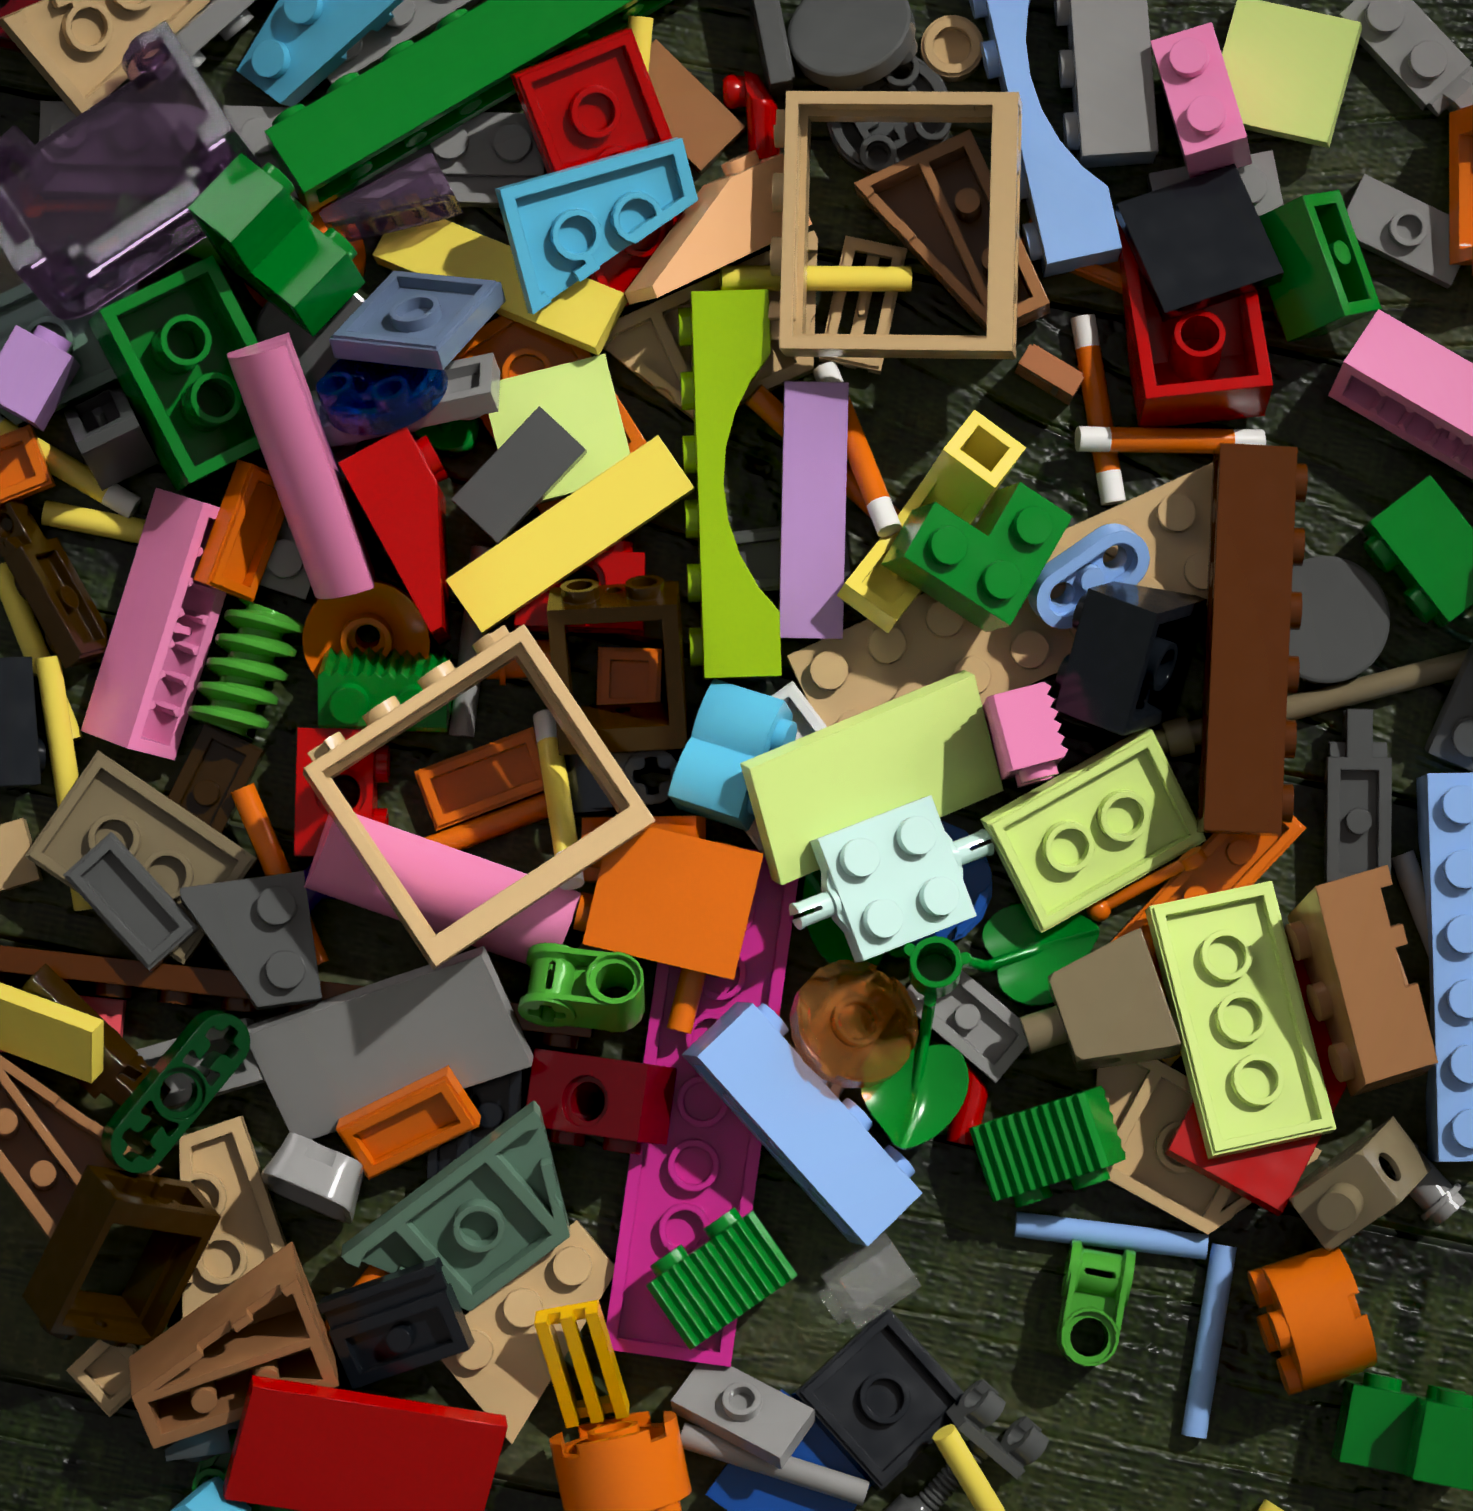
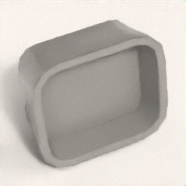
M289 1132L281 1147L263 1169L261 1176L265 1186L277 1195L337 1221L350 1224L354 1218L359 1190L364 1179L363 1165L356 1159L320 1145L306 1137Z

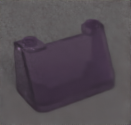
M166 20L150 31L139 34L129 44L128 49L123 55L122 67L130 82L26 151L12 138L0 137V247L17 275L52 314L59 319L74 320L94 312L205 238L206 235L188 210V207L240 153L260 168L263 167Z

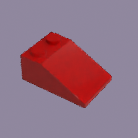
M1118 224L1122 245L1119 258L1129 369L1138 426L1165 427L1265 416L1273 388V380L1257 290L1163 322L1122 228Z
M404 426L338 462L429 631L440 645L450 640L449 585L446 582L448 578L446 498L438 483L449 477L428 437L425 435L415 441L407 426Z

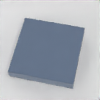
M393 271L330 337L329 341L334 358L444 370L504 304L506 300L502 284L495 280Z

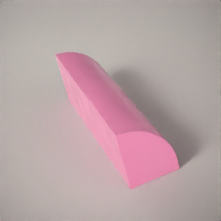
M1378 309L1344 360L1328 396L1473 479V363Z
M289 332L227 353L229 364L314 596L318 599H333L373 589L375 569Z
M155 489L81 727L82 732L127 749L175 761L189 716L187 711L189 706H192L226 597V593L193 580L220 507L163 489Z
M328 814L304 888L399 920ZM356 814L434 933L438 934L527 875L521 871ZM558 887L472 944V946L477 948L485 946L486 951L527 965V952L533 945L540 943L563 944L581 893Z

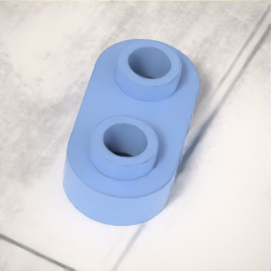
M1112 523L1095 529L1044 566L1028 594L1032 610L1045 623L1054 628H1073L1072 619L1076 605L1080 598L1087 593L1088 588L1114 581L1137 585L1143 579L1150 561L1148 547L1140 536L1125 525ZM1112 546H1118L1115 558L1109 562H1103L1106 550ZM1065 582L1066 588L1063 594L1058 598L1051 599L1052 589L1058 583Z

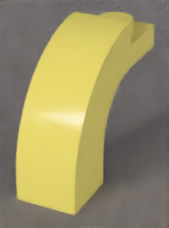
M974 410L941 451L923 481L898 514L902 527L912 510L933 502H937L972 525L1012 470L1026 447ZM900 530L891 536L881 537L837 594L840 599L886 633L892 630L913 601L922 593L920 589L881 565Z

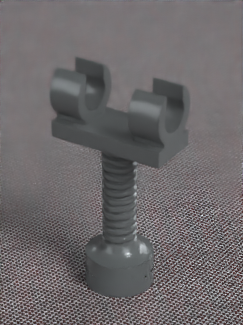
M984 1379L978 1380L963 1393L959 1404H953L946 1413L956 1428L969 1438L967 1447L978 1465L983 1464V1459L986 1460L991 1457L1013 1477L1018 1479L1025 1472L1023 1467L1033 1463L1042 1455L1049 1439L1041 1433L1042 1429L1027 1416L1013 1422L1006 1430L1001 1442L995 1439L984 1428L990 1426L998 1419L1004 1410L1006 1402L998 1396L999 1392ZM946 1464V1468L943 1467L941 1472L936 1474L937 1477L932 1479L933 1482L930 1481L928 1486L923 1488L924 1491L919 1492L920 1496L916 1495L913 1498H909L900 1494L884 1511H938L940 1509L939 1506L944 1505L943 1501L946 1502L948 1497L953 1495L952 1492H956L957 1487L960 1488L961 1486L948 1464Z

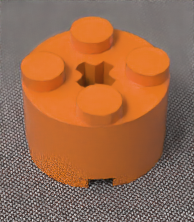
M1338 1246L1329 1252L1321 1247L1248 1271V1279L1259 1308L1266 1307L1267 1313L1257 1316L1259 1331L1268 1353L1278 1350L1281 1352L1282 1357L1277 1359V1366L1284 1388L1289 1396L1364 1372L1365 1369L1377 1365V1352L1367 1314L1361 1315L1355 1298V1294L1360 1292L1351 1269Z
M649 1411L629 1413L627 1418L616 1419L615 1416L604 1418V1422L581 1424L577 1426L580 1438L567 1443L564 1442L563 1432L550 1438L549 1443L563 1511H682L680 1501L692 1492L677 1415L673 1411H664V1423H651Z

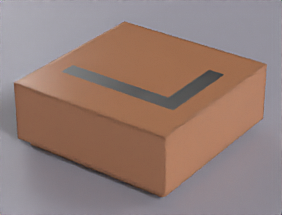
M1035 344L1028 346L1015 370V374L1067 405L1072 401L1084 379L1082 372Z

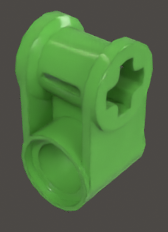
M540 943L529 948L526 963L531 968L527 994L520 998L518 1012L525 1020L547 1027L572 1026L606 1030L612 1033L625 1032L635 1027L642 1020L645 1012L644 975L639 962L632 956L621 952L572 948L557 943ZM610 987H622L630 991L627 995L620 998H610L602 994L604 990Z
M1071 1239L1063 1274L1061 1291L1063 1298L1056 1332L1059 1350L1069 1362L1079 1366H1098L1107 1362L1114 1355L1119 1343L1124 1308L1127 1306L1133 1281L1136 1252L1134 1250L1125 1249L1122 1254H1115L1083 1248L1081 1240ZM1085 1268L1111 1273L1112 1278L1086 1274ZM1084 1318L1095 1320L1104 1332L1102 1348L1091 1356L1079 1354L1073 1348L1070 1341V1333L1073 1326Z

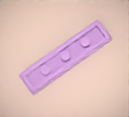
M784 381L779 573L780 638L843 639L844 601L837 594L844 585L848 382Z

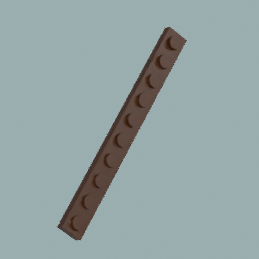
M0 945V982L5 984L6 972L29 974L32 977L44 964H47L67 984L70 983V979L95 982L93 995L132 999L133 986L159 989L157 1002L196 1006L198 993L222 996L221 1009L259 1013L260 1011L255 1009L231 971L161 963L150 972L141 961ZM320 981L322 1000L364 987ZM317 1002L286 1006L285 1013ZM510 1003L522 1030L541 1032L539 1045L578 1049L579 1036L593 1038L594 1029L572 1026L547 1027L529 1022L520 1016L518 1012L519 1003Z

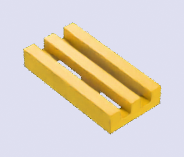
M599 1300L536 1311L534 1325L566 1428L579 1426V1419L586 1417L590 1418L591 1424L604 1422V1414L614 1413L616 1419L629 1417L630 1403ZM576 1320H587L609 1395L601 1397L598 1395ZM561 1323L584 1400L577 1401L554 1324Z

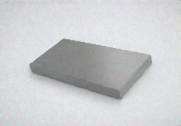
M485 946L458 954L435 970L430 965H426L247 1026L250 1035V1049L289 1132L310 1140L336 1132L338 1119L448 1065L465 1089L531 1067L534 1058Z

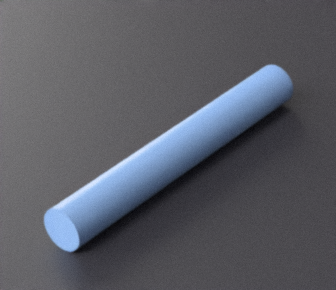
M1025 1212L1016 1213L1014 1237L1068 1244H1070L1071 1239L1081 1240L1084 1246L1118 1250L1129 1249L1135 1252L1206 1260L1209 1235Z
M1211 1244L1181 1434L1185 1436L1207 1439L1237 1247Z

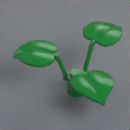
M820 869L805 876L803 900L822 893ZM1023 903L1001 909L984 925L982 942L992 959L984 960L971 957L968 952L960 953V950L952 941L939 936L925 938L916 946L912 943H907L905 946L887 951L894 957L910 960V982L917 992L924 995L918 1042L915 1043L905 1037H892L882 1041L868 1053L860 1073L861 1095L866 1108L895 1147L907 1150L935 1138L953 1121L965 1101L969 1075L964 1056L958 1049L950 1045L938 1044L929 1046L936 999L948 995L956 988L960 980L962 968L982 972L997 970L999 988L1009 999L1030 1007L1053 1004L1048 988V976L1091 953L1100 933L1097 924L1077 913L1041 933L1035 929ZM814 908L804 911V915L813 912ZM832 917L807 926L809 935L819 954L826 962L838 970L855 975L868 974L877 968L884 956V953L865 961L855 963L844 932L832 920Z

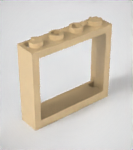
M786 91L785 109H776V125H774L775 148H784V173H774L772 179L773 212H783L782 237H772L770 245L771 275L781 276L780 301H770L768 314L770 319V340H779V349L786 357L1016 359L1022 101L1019 92ZM811 122L992 123L986 336L806 334Z
M525 624L509 633L505 625L490 634L487 633L472 645L477 653L476 656L456 669L450 660L443 662L417 681L422 688L421 692L400 704L395 695L386 699L362 716L368 725L347 740L339 731L326 738L322 744L307 753L313 762L304 767L303 776L433 970L649 828L656 821ZM516 660L618 814L438 934H435L333 781V778L502 667Z

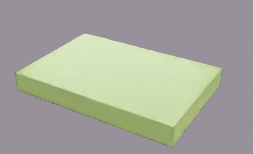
M1145 728L1131 734L980 819L985 830L991 836L990 840L994 844V848L1035 929L1041 933L1206 841L1204 834L1197 832V820L1153 730L1150 728Z

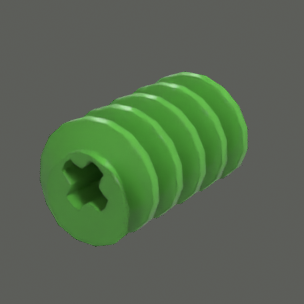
M238 599L246 606V609H229L224 613V619L238 630L237 633H220L215 637V643L229 654L228 657L207 658L206 667L220 679L219 681L198 682L197 691L210 701V705L189 706L187 712L195 720L214 725L226 732L254 741L247 735L248 729H268L270 722L256 711L257 705H277L279 698L265 687L266 681H286L288 674L274 663L275 657H295L297 650L283 639L284 633H303L304 625L298 620L270 608Z

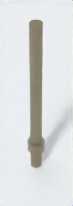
M1468 649L1287 696L1286 720H1298L1455 679ZM1186 716L1160 723V729L1153 731L1164 754H1167L1169 759L1195 753V746L1201 745L1202 718L1188 721ZM1122 739L1112 741V745L1121 741Z

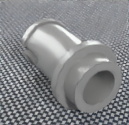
M1414 1142L1432 1169L1409 1195L1424 1211L1420 1217L1424 1221L1430 1218L1438 1227L1456 1212L1466 1200L1458 1192L1462 1186L1459 1183L1452 1186L1422 1153L1416 1142ZM1389 1164L1384 1170L1395 1178V1172Z

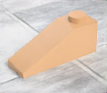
M753 150L721 164L720 166L725 176L702 186L697 193L698 201L685 209L625 291L629 305L658 298L770 245L772 237H782L783 212H773L772 179L774 173H784L783 153L759 160L756 150ZM809 217V225H808V226L812 225V222H811V220H810V217Z

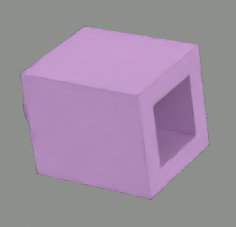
M39 324L33 334L16 325L0 352V408L44 431L81 366L72 355L67 353L72 343Z

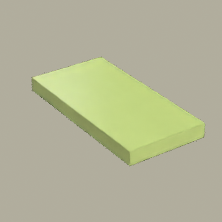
M965 670L740 763L771 879L781 886L820 869L809 842L811 840L932 795L941 818L1004 791L974 674Z
M1272 881L1149 906L1145 913L1171 1015L1181 1041L1180 1051L1208 1159L1320 1136L1335 1131L1336 1125Z

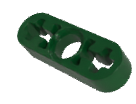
M209 1010L200 1013L189 1023L106 1124L102 1133L101 1144L105 1156L112 1164L131 1173H144L155 1168L163 1160L246 1058L250 1048V1035L246 1025L239 1018L222 1011ZM214 1028L223 1031L228 1028L224 1035V1040L230 1045L227 1051L221 1054L213 1050L200 1063L201 1066L211 1070L206 1078L197 1068L183 1063V1059L187 1054L190 1057L201 1060L209 1050L211 1043L205 1037L208 1030ZM184 1073L192 1085L190 1099L184 1106L178 1109H168L160 1098L161 1086L170 1075ZM146 1104L156 1115L169 1120L168 1125L164 1129L162 1126L152 1122L144 1131L141 1139L147 1147L142 1154L139 1155L130 1151L123 1156L128 1146L126 1141L122 1139L124 1132L128 1129L140 1132L152 1119L141 1113Z

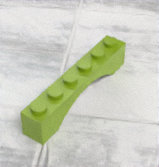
M769 289L691 291L690 307L678 308L679 346H691L692 371L680 372L681 410H693L694 435L682 436L683 471L685 474H696V500L684 501L686 538H698L699 564H687L688 602H700L701 628H689L690 666H702L703 679L782 676L780 611L759 588L739 553L728 520L724 490L726 445L735 412L748 385L771 354L770 319L768 318Z

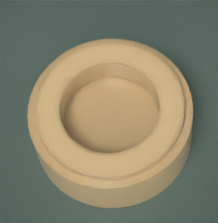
M947 15L934 20L923 33L920 45L921 60L931 70L936 72L943 81L957 82L971 76L980 65L982 59L980 42H983L981 32L973 22L962 16Z

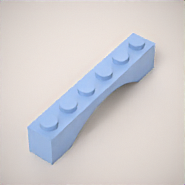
M969 0L974 19L984 17L989 40L980 42L987 78L993 79L998 77L1001 92H1019L1022 101L1020 200L1026 199L1029 215L1032 220L1030 223L1022 224L1024 245L1030 260H1040L1043 277L1071 272L1074 269L1089 265H1104L1117 262L1122 245L1109 188L1085 169L1059 140L1041 109L1030 76L1026 31L1031 0Z
M1473 772L1427 773L1416 778L1418 844L1422 864L1428 929L1429 1029L1438 1063L1428 1070L1427 1158L1434 1162L1473 1161Z

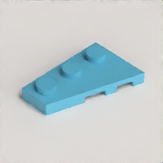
M278 0L236 71L279 104L289 107L294 106L346 61L347 51L370 30L378 32L395 16L392 11L404 0Z
M672 138L495 188L528 313L535 314L551 303V299L577 281H583L599 270L600 265L632 243H638L698 201L682 138Z

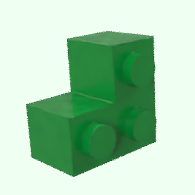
M240 153L188 207V210L227 269L314 337L365 283L352 261L358 253L348 240L335 229L330 227L325 233H322L311 224L314 221L313 216L297 199L291 196L295 191V187L278 168L269 162L260 168Z
M1021 482L996 490L975 527L937 502H933L911 511L881 565L983 631L997 630L1011 626L1073 516Z
M1364 1372L1362 1384L1345 1380L1331 1457L1339 1462L1404 1474L1417 1481L1473 1491V1395L1466 1394L1464 1391L1429 1384L1426 1396L1402 1392V1379Z

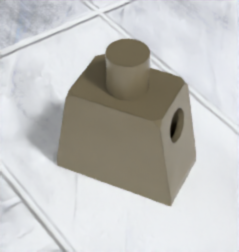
M1141 928L1133 930L1053 972L1048 976V988L1054 1006L1019 1017L1031 1054L1067 1043L1077 1071L1165 1059L1180 1055L1181 1041Z
M1392 1116L1300 1180L1289 1200L1323 1247L1329 1252L1401 1203L1428 1174L1432 1167L1394 1116ZM1379 1156L1386 1159L1392 1166L1396 1175L1394 1179L1389 1178L1381 1168Z

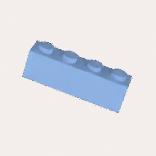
M736 1002L682 1056L850 1243L868 1247L922 1194L921 1190L910 1179L915 1173L913 1166L893 1146L888 1145L883 1149L868 1132L873 1126L871 1119L851 1099L846 1098L841 1102L826 1085L831 1079L828 1071L809 1052L803 1051L799 1055L783 1037L789 1031L788 1027L770 1007L764 1003L756 1007L753 1003Z

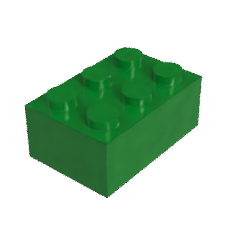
M213 255L100 309L88 321L176 492L236 463L237 460H242L261 450L227 358V353L256 344L258 341Z

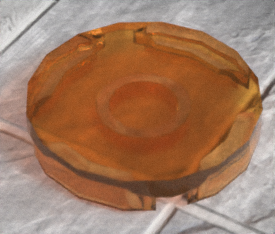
M838 960L819 968L796 992L790 1011L792 1040L803 1062L822 1079L844 1088H870L889 1080L909 1059L919 1034L916 1007L905 986L893 975L890 978L887 977L883 972L876 970L877 965L867 961L855 963L854 960Z

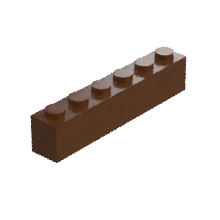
M1220 443L1213 451L1208 600L1206 609L1197 816L1198 833L1276 836L1281 834L1282 822H1292L1293 784H1284L1285 758L1294 759L1297 723L1296 720H1286L1287 694H1297L1300 662L1299 656L1289 655L1290 630H1299L1302 619V593L1292 591L1293 566L1303 565L1305 552L1304 528L1294 527L1295 502H1305L1308 484L1307 464L1297 463L1298 447Z

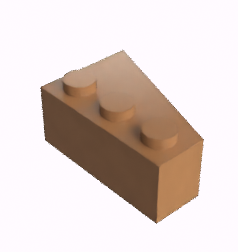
M969 129L854 182L857 196L987 333L991 173ZM1020 236L1017 328L1050 313L1049 299Z
M1388 865L1315 886L1287 916L1289 924L1285 926L1290 952L1296 961L1303 960L1311 983L1306 987L1307 1000L1311 1012L1318 1022L1324 1021L1332 1045L1328 1046V1058L1331 1069L1340 1083L1346 1082L1351 1097L1422 1076L1438 1063L1418 983H1408L1396 947L1408 944L1404 926L1400 923L1390 926L1381 888L1393 885Z
M0 1055V1175L50 1241L87 1165L125 1170L112 1164L105 1156L101 1144L103 1126L85 1116L62 1100L56 1093ZM127 1146L126 1151L123 1153V1156H125L126 1153L132 1151L140 1155L130 1146ZM157 1165L152 1170L140 1174L158 1176L161 1174V1167Z
M292 1241L129 1357L131 1397L153 1449L240 1420L252 1375L331 1388L339 1386L334 1346Z

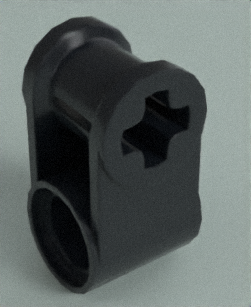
M665 750L610 752L648 809L662 808L673 804L668 797V792L679 761L678 758ZM579 754L564 755L574 816L617 813ZM657 761L661 769L671 773L670 781L660 783L659 793L653 795L650 787L640 783V775L649 773L652 768L651 762Z

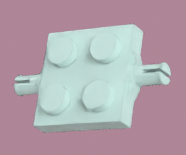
M932 795L811 840L809 842L821 871L822 893L796 903H791L789 905L790 916L814 908L813 912L793 919L792 922L798 930H802L806 926L832 917V920L844 932L856 963L976 917V912L963 881L962 865L985 856L993 855V843L970 850L971 846L989 840L991 836L985 829H981L976 833L952 841L951 837L944 830Z

